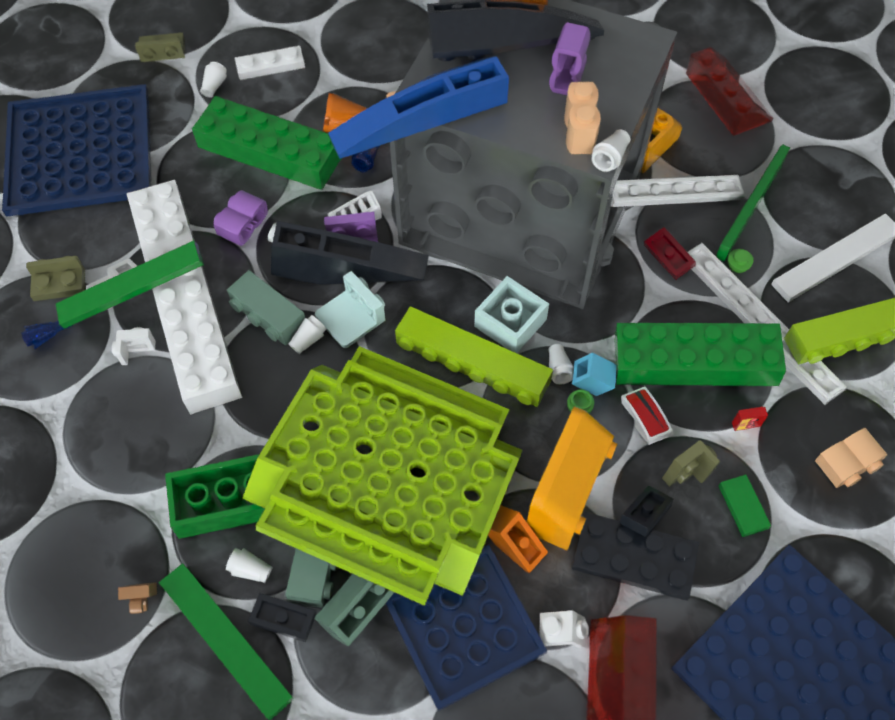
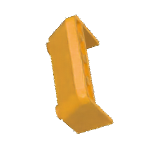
M659 108L657 109L651 132L656 137L648 144L641 171L643 173L680 137L682 125L678 120Z
M575 406L534 494L527 519L528 525L539 539L567 551L574 533L580 535L586 518L581 515L602 464L606 458L612 459L618 444L613 442L614 435L587 411Z

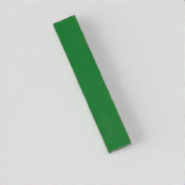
M782 144L723 239L716 255L720 261L725 262L783 165L790 147Z
M193 240L56 303L59 325L63 328L70 327L203 266L198 244Z
M183 563L159 582L268 720L274 718L293 700V697Z

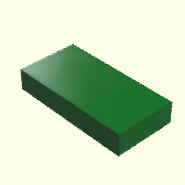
M747 475L720 482L718 485L742 537L767 530L771 527Z

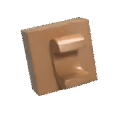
M157 582L126 585L118 588L119 600L130 599V614L148 611L147 597L157 595Z

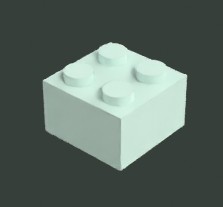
M507 276L475 310L474 327L506 349L518 353L547 320L549 303Z

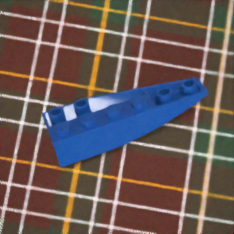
M496 56L482 58L430 75L355 115L329 132V138L339 159L506 104L508 101L509 76Z

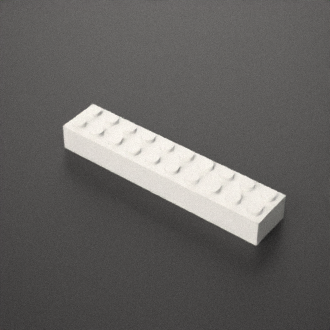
M175 180L127 193L145 262L194 240L184 203ZM203 266L153 288L181 397L190 415L242 398Z

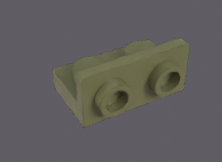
M183 33L139 37V42L135 43V48L141 62L185 58V38Z
M64 256L47 260L40 259L26 263V268L31 274L30 297L33 301L70 297L85 290V268L78 256Z
M699 440L674 459L662 479L669 487L677 481L680 484L684 483L692 475L700 483H703L720 461L715 451Z

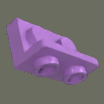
M374 211L324 217L326 231L378 242Z

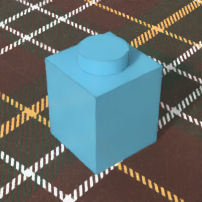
M592 352L574 361L572 385L586 390L595 396L615 389L617 365Z

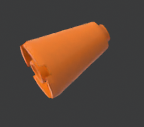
M329 93L323 132H331L368 108L334 93Z

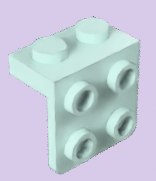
M352 271L343 276L345 291L315 312V317L343 348H348L385 321V303L378 294L374 295L369 290L366 281L362 277L358 278Z

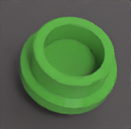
M744 249L732 250L727 258L729 268L736 273H743L751 268L753 256Z
M579 389L569 395L567 407L570 412H572L575 406L591 413L594 408V398L588 391Z

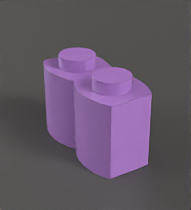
M566 23L562 28L552 56L553 71L549 80L552 92L567 95L570 83L581 81L587 63L586 51L590 42L588 27Z
M240 190L231 196L228 201V207L215 216L214 228L216 234L240 246L244 245L253 234L255 228L267 216L268 208L266 201Z

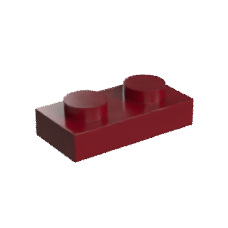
M665 227L644 241V246L675 280L696 266V261Z

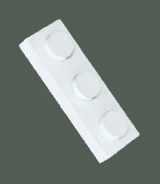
M300 46L235 58L240 80L305 68Z

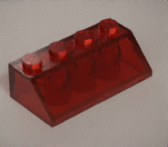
M712 47L691 54L686 75L733 136L773 120L772 115L722 54Z
M623 615L590 620L586 720H656L657 618Z

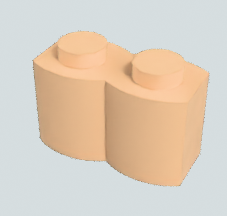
M571 82L568 87L564 121L567 127L566 146L571 154H592L593 148L596 146L601 117L597 108L598 89L593 82Z
M863 428L823 451L815 461L836 488L843 484L848 488L862 478L860 474L866 471L872 474L884 466L882 460L888 454L869 431Z

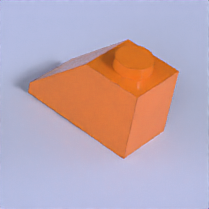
M500 505L488 536L501 551L523 570L530 573L546 556L548 551L520 512Z

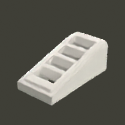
M372 190L328 213L329 217L350 213L356 214L359 210L362 211L361 213L374 211L375 220L382 218L380 205Z

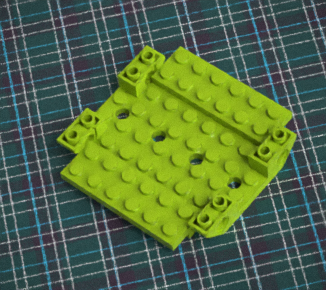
M359 346L353 358L346 363L342 372L324 365L310 370L258 456L243 499L265 508L256 524V531L425 606L434 583L463 596L522 450L497 439L509 409ZM308 422H314L319 428L315 431H308L303 426ZM360 445H367L372 449V452L361 454L356 448ZM412 468H420L425 472V476L421 478L414 477L410 470ZM466 491H474L478 494L479 500L470 501L465 497L464 493Z

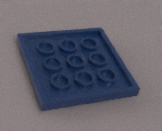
M490 545L482 548L463 596L434 583L425 606L395 592L385 603L438 712L547 654L544 643Z

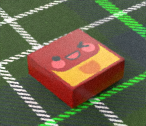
M761 406L739 410L732 421L734 431L761 427L768 416L766 408Z

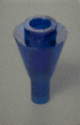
M59 320L53 323L23 326L25 331L21 332V336L27 347L33 346L34 349H37L55 336L57 332L67 328L60 326Z

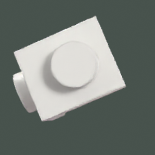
M136 327L132 330H118L116 341L112 342V353L114 357L118 358L121 365H128L129 352L155 350L156 341L149 328Z
M573 610L540 613L539 636L545 646L574 645L578 648H585L586 638L589 633L585 617Z

